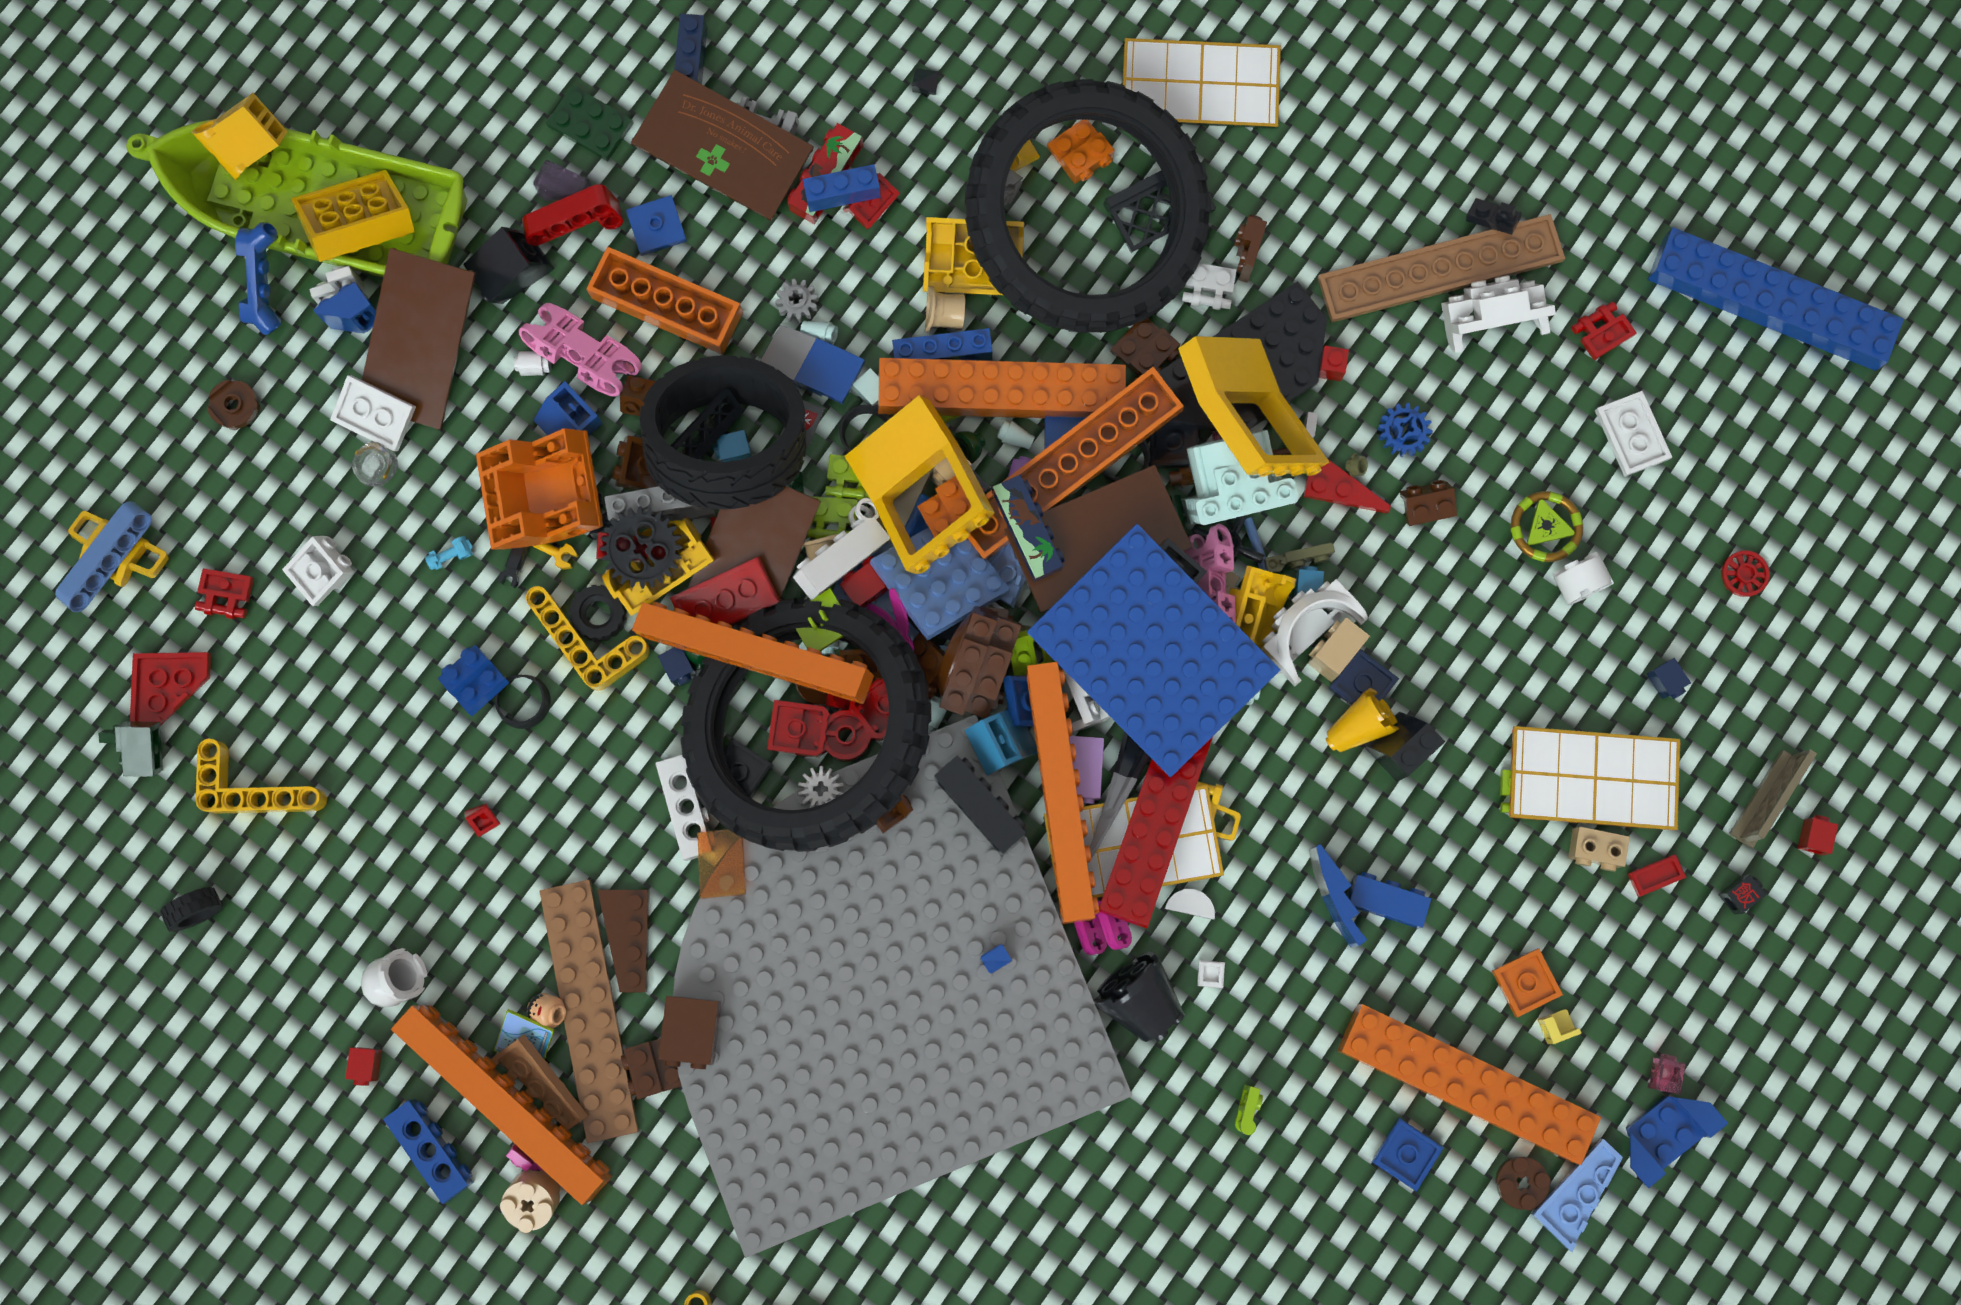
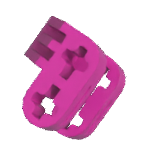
M1101 912L1095 914V919L1074 923L1082 949L1090 956L1103 953L1107 943L1111 949L1119 950L1129 947L1132 942L1128 922Z

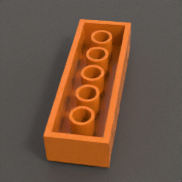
M608 246L586 289L593 300L721 355L724 354L743 314L740 303Z

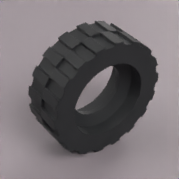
M605 585L585 587L580 593L578 592L575 595L574 600L572 599L571 609H569L571 623L587 639L595 640L596 642H601V640L607 641L613 636L616 637L618 632L624 628L623 625L627 621V610L618 597L615 599L612 597ZM596 601L605 602L611 611L610 618L602 625L590 623L586 616L589 605Z
M204 887L186 893L167 903L160 910V914L168 931L177 932L212 918L222 910L223 905L214 887Z

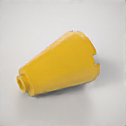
M1369 688L1364 691L1327 731L1328 737L1326 742L1333 751L1337 749L1339 752H1343L1390 735L1399 729V727L1394 726L1397 720L1384 699L1377 700L1374 696L1377 692L1374 689Z

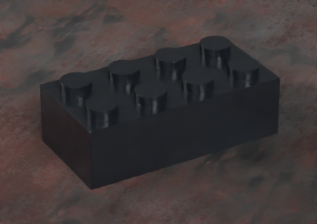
M957 755L934 775L935 781L999 854L1004 857L1026 837L1024 830L1027 826L1017 815L1012 817L1007 812L1009 806L1000 796L995 798L992 795V787L983 776L979 779L974 774L975 767L966 757L961 760Z

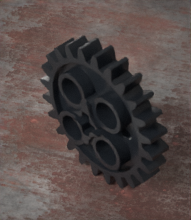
M642 506L638 507L637 513H634L630 507L628 508V516L620 511L618 513L620 521L612 518L610 522L614 527L606 526L604 528L609 536L604 535L601 537V540L607 543V545L600 547L601 551L607 552L601 559L603 561H610L606 570L614 568L616 571L612 577L615 578L621 575V584L625 583L627 579L631 580L630 585L632 588L636 582H640L641 589H644L646 582H649L651 587H654L655 579L664 583L663 574L671 577L673 573L670 567L677 569L679 566L674 559L682 558V555L676 552V550L683 548L682 544L676 543L682 536L681 534H673L677 525L669 527L668 523L671 518L668 517L662 520V511H659L656 516L652 515V507L648 509L647 513L643 512ZM642 524L649 525L652 528V534L650 536H643L639 531V526ZM629 528L633 529L641 545H647L645 552L649 556V558L654 562L655 566H650L648 559L642 550H636L638 542L633 537V535L630 534V532L628 531ZM618 538H628L631 543L630 548H620L617 543ZM662 546L666 551V555L662 558L656 557L652 552L653 547ZM631 560H642L644 569L635 570L631 566Z

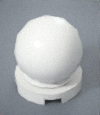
M401 948L389 952L382 958L375 959L363 971L361 978L363 995L370 1003L379 1007H393L399 1005L402 1001H407L420 995L425 989L423 985L424 978L427 977V970L419 955L416 953L412 955Z

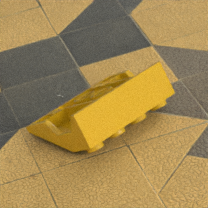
M926 217L927 236L923 291L927 292V287L933 286L935 292L1003 295L991 284L990 278L978 263L973 252L974 247L971 238L968 236L966 220ZM1006 221L1013 243L1023 258L1025 223Z

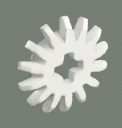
M820 766L819 773H815L814 768H811V777L804 773L802 776L807 780L806 783L799 782L798 786L804 787V791L798 792V795H806L802 803L806 804L810 801L811 805L809 808L827 803L835 799L836 795L840 796L843 794V792L838 791V787L844 786L843 783H836L835 781L840 777L839 774L832 777L833 769L829 768L827 773H823V766ZM819 782H823V785L828 787V791L823 792V796H818V792L813 790L814 787L818 786Z

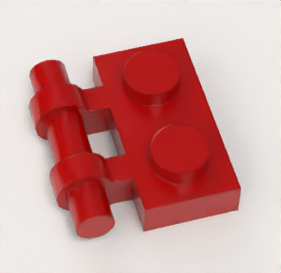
M1610 302L1607 305L1602 304L1596 308L1594 313L1579 318L1578 322L1571 326L1574 334H1578L1581 331L1586 332L1587 336L1582 338L1581 343L1594 361L1637 334L1624 314L1616 318L1613 316L1612 312L1617 310L1614 302ZM1603 320L1605 325L1596 329L1594 323Z
M203 568L197 592L206 595L205 602L197 601L195 610L202 611L205 615L213 616L214 614L225 615L229 619H245L247 609L238 608L239 601L249 602L254 578ZM217 597L227 598V606L217 604Z

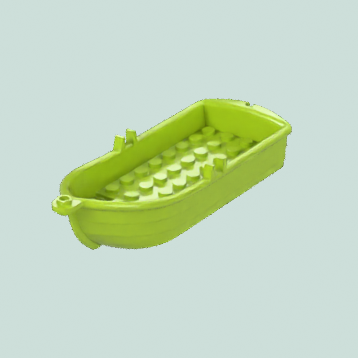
M209 120L182 126L159 138L139 133L132 135L127 141L126 148L129 154L134 158L149 161L157 178L168 194L181 208L199 222L235 239L240 228L254 229L260 222L269 223L276 229L278 238L267 249L315 261L319 260L311 247L291 198L386 169L409 208L415 232L401 238L385 241L379 245L360 249L357 252L337 256L332 260L322 261L323 263L335 266H350L352 270L379 277H384L390 248H396L403 252L448 264L468 201L463 190V177L455 170L343 143L331 134L329 139L322 138L315 130L312 131V134H307L285 128L288 132L279 146L246 167L236 181L221 166L217 158L192 134V131L197 126Z

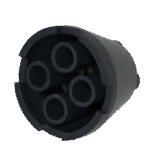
M1149 951L1136 957L1137 962H1132L1125 967L1121 966L1114 971L1098 988L1097 992L1100 995L1093 1001L1101 1011L1140 1040L1147 1042L1155 1039L1156 1042H1159L1168 1035L1167 1029L1173 1024L1179 1023L1185 1017V1013L1182 1011V1007L1160 959L1154 952Z

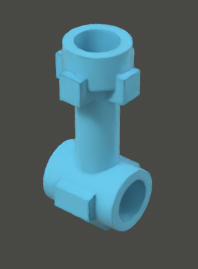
M461 536L451 541L453 547L438 554L434 550L429 552V555L425 557L431 570H439L443 568V562L455 556L462 560L473 555V547L469 539Z

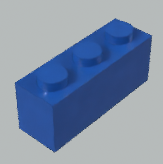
M875 164L803 179L809 212L881 198Z
M1366 872L1353 876L1348 898L1356 909L1417 929L1423 928L1431 898L1425 897L1426 892L1415 888L1407 891L1400 888L1401 884L1390 880L1382 883L1376 881L1377 876Z

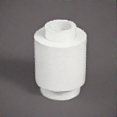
M520 351L518 357H514L515 371H519L520 376L545 375V373L551 372V362L534 351Z

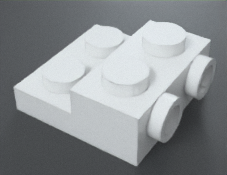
M312 536L282 569L312 606H319L333 589H339L354 573L350 567L352 565L351 560L336 551V542L328 536Z

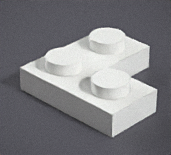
M350 266L333 268L331 272L325 273L327 277L326 282H321L316 287L309 289L312 298L317 304L326 298H331L339 292L341 287L353 282L362 291H366L363 281Z

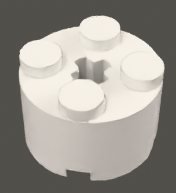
M1598 552L1586 556L1580 562L1575 560L1552 574L1568 605L1584 600L1597 591H1602L1614 584Z

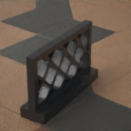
M1162 171L1106 198L1103 203L1106 211L1112 216L1131 253L1169 234L1170 227H1167L1171 222V201L1159 197L1161 189L1167 187ZM1141 199L1155 200L1151 212L1138 208ZM1211 199V212H1212V211H1214V210L1216 209V207H1215V205H1214V203H1213V201H1212V199ZM1157 202L1170 205L1167 217L1154 214ZM1123 208L1134 211L1130 223L1121 221L1117 212ZM1136 213L1149 216L1146 228L1133 224ZM1152 218L1166 222L1163 231L1158 233L1149 230ZM1131 229L1145 233L1142 242L1133 245L1129 237Z

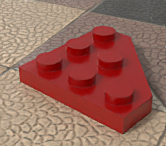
M133 653L130 721L160 722V726L167 721L210 679L211 653Z

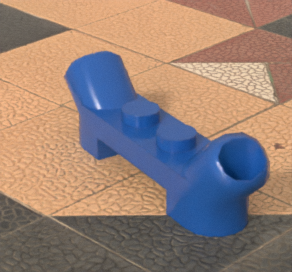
M260 222L254 229L240 228L236 235V255L246 257L247 298L239 302L240 320L243 323L254 324L263 335H269L281 325V319L269 307L270 285L268 284L267 277L269 262L266 255V248L278 236L276 229L266 222Z

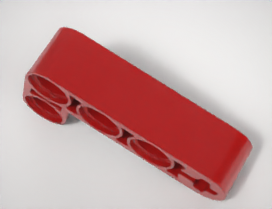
M597 184L528 213L522 218V225L527 243L536 246L595 221H598L605 229H616L623 224V217L618 199L605 185Z

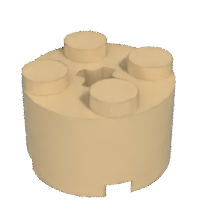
M528 1169L527 1172L525 1170L515 1176L502 1197L500 1209L504 1217L511 1225L523 1233H529L546 1225L559 1205L560 1186L543 1170L531 1171L532 1169Z

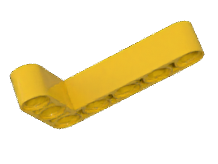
M534 586L527 591L526 601L579 676L591 689L601 691L607 688L649 656L650 647L642 637L631 636L603 657L597 659L554 598L543 587ZM539 594H544L545 599L543 603L535 605V597ZM552 614H559L558 621L550 625L548 623L549 617ZM567 633H572L573 640L571 643L563 644V636ZM636 643H641L643 645L642 651L639 654H632V646ZM587 653V661L583 664H577L578 655ZM615 658H622L621 667L612 669V661ZM600 672L602 674L601 681L597 684H592V675Z
M205 739L198 746L196 805L202 811L215 814L319 811L327 803V795L324 791L309 786L228 788L229 750L226 744L214 739ZM216 745L217 753L210 757V749ZM215 770L216 778L210 782L209 774ZM289 793L291 795V801L288 805L285 806L283 804V798L286 794ZM315 793L316 801L314 804L309 805L308 797L310 794ZM264 794L266 801L262 806H259L258 798ZM214 795L215 804L209 807L208 799ZM236 795H239L241 801L238 806L234 807L233 799Z

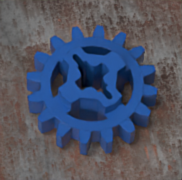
M1407 403L1404 408L1397 404L1395 411L1389 408L1386 411L1387 416L1383 415L1380 421L1383 424H1380L1377 430L1383 433L1378 438L1379 440L1386 441L1383 446L1384 449L1389 446L1392 448V455L1396 451H1400V457H1404L1406 452L1412 457L1416 450L1421 452L1424 449L1423 444L1427 445L1430 442V439L1426 436H1430L1433 433V430L1427 429L1432 422L1431 420L1425 421L1426 412L1418 413L1419 406L1410 409V403ZM1403 415H1404V416H1407V417L1401 418V419L1398 418V416H1403ZM1409 423L1407 427V433L1404 434L1403 437H1401L1403 433V427H1405L1406 424ZM1405 442L1413 443L1410 445H1403V443Z

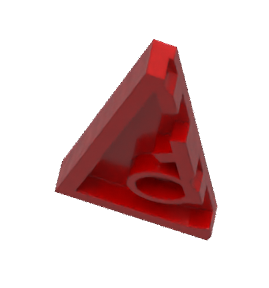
M1330 460L1328 464L1321 467V472L1307 476L1303 496L1305 498L1387 514L1390 512L1391 505Z

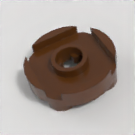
M239 380L220 382L211 390L208 397L210 401L207 408L210 417L220 426L230 430H238L247 426L254 420L256 414L260 412V404L258 403L256 392L248 384ZM230 400L239 401L236 409H228L230 407Z
M1511 1158L1506 1160L1496 1173L1498 1194L1507 1205L1513 1208L1532 1210L1546 1199L1549 1192L1550 1177L1544 1167L1532 1158ZM1526 1176L1529 1185L1527 1188L1519 1190V1183L1516 1180L1518 1177L1523 1179Z

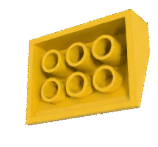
M386 169L291 198L319 262L332 260L337 256L357 252L360 249L379 245L385 241L401 238L415 232L409 208Z

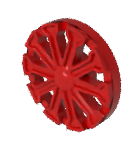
M1745 550L1738 551L1726 559L1721 569V578L1726 589L1730 590L1732 594L1740 597H1751L1765 589L1769 582L1770 571L1766 561L1759 554ZM1743 555L1747 557L1746 563L1744 562ZM1733 558L1737 559L1738 564L1733 561ZM1753 559L1757 560V564L1752 565ZM1728 566H1730V567H1731L1732 569H1734L1735 571H1733V570H1728V569H1727ZM1763 568L1764 572H1757V569ZM1727 576H1735V578L1729 581ZM1756 578H1762L1763 583L1759 582ZM1739 581L1737 588H1734L1733 584ZM1751 583L1757 588V590H1753ZM1744 584L1747 592L1742 591Z

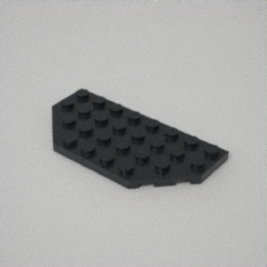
M1297 281L1213 337L1260 339L1279 390L1289 404L1315 387L1319 382L1327 318ZM1182 357L1159 371V375L1184 406L1183 411L1171 419L1170 423L1176 425L1187 424L1196 426L1198 429L1215 432L1216 428L1197 401ZM1231 403L1249 430L1266 419L1259 406L1254 403Z

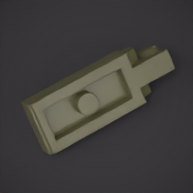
M1331 542L1285 552L1282 555L1265 558L1266 571L1279 574L1283 567L1290 566L1291 569L1305 566V562L1324 563L1329 561V557L1334 554L1335 549Z

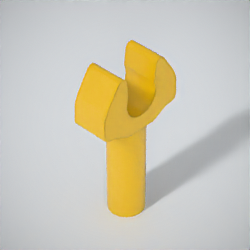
M549 543L532 546L553 556L556 560L555 565L564 570L573 568L569 563L563 561L564 555L570 554L573 557H578L575 549L569 544H565L561 548H557Z

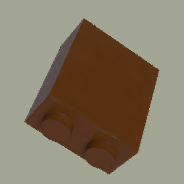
M666 996L658 1060H665V1065L680 1067L681 1062L691 1063L690 1068L706 1069L707 1065H713L721 1001Z

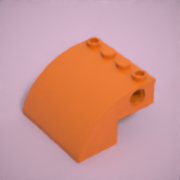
M563 428L533 442L509 439L476 454L491 549H512L542 545L569 539L603 527L587 431Z

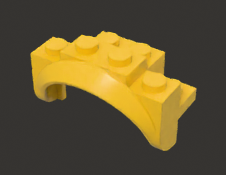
M688 516L682 520L669 521L668 523L669 527L677 525L673 534H681L682 537L676 543L682 544L683 548L676 550L677 553L682 555V558L674 559L679 566L677 569L670 567L673 573L671 577L663 574L664 583L655 579L654 587H651L649 582H646L644 589H641L640 582H636L632 588L630 585L631 580L627 579L625 583L621 584V575L615 578L612 577L616 571L614 568L606 570L602 575V579L614 599L618 597L631 616L639 612L643 602L651 604L715 560L701 541V534ZM652 528L644 530L641 534L643 536H650ZM648 556V562L650 566H655L654 562ZM631 562V566L635 570L644 569V563Z
M1247 566L1241 589L1230 588L1229 594L1235 596V624L1261 649L1265 645L1262 640L1272 631L1276 633L1271 627L1276 621L1273 617L1284 607L1291 590L1295 587L1297 579Z

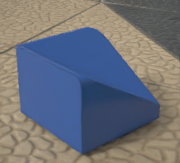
M1003 944L991 949L980 958L990 974L1012 962Z

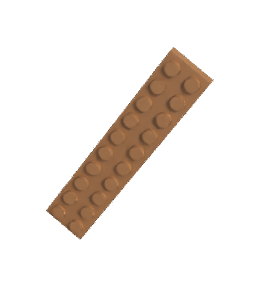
M1548 214L1519 222L1512 235L1491 229L1318 275V282L1330 321L1333 323L1469 287L1472 282L1482 280L1488 282L1495 280L1496 277L1511 276L1563 262L1565 256L1552 216Z
M591 880L540 890L559 998L564 1002L566 1009L564 1024L579 1103L588 1115L583 1119L587 1144L639 1132L633 1096L628 1087V1070H624L621 1056L625 1054Z

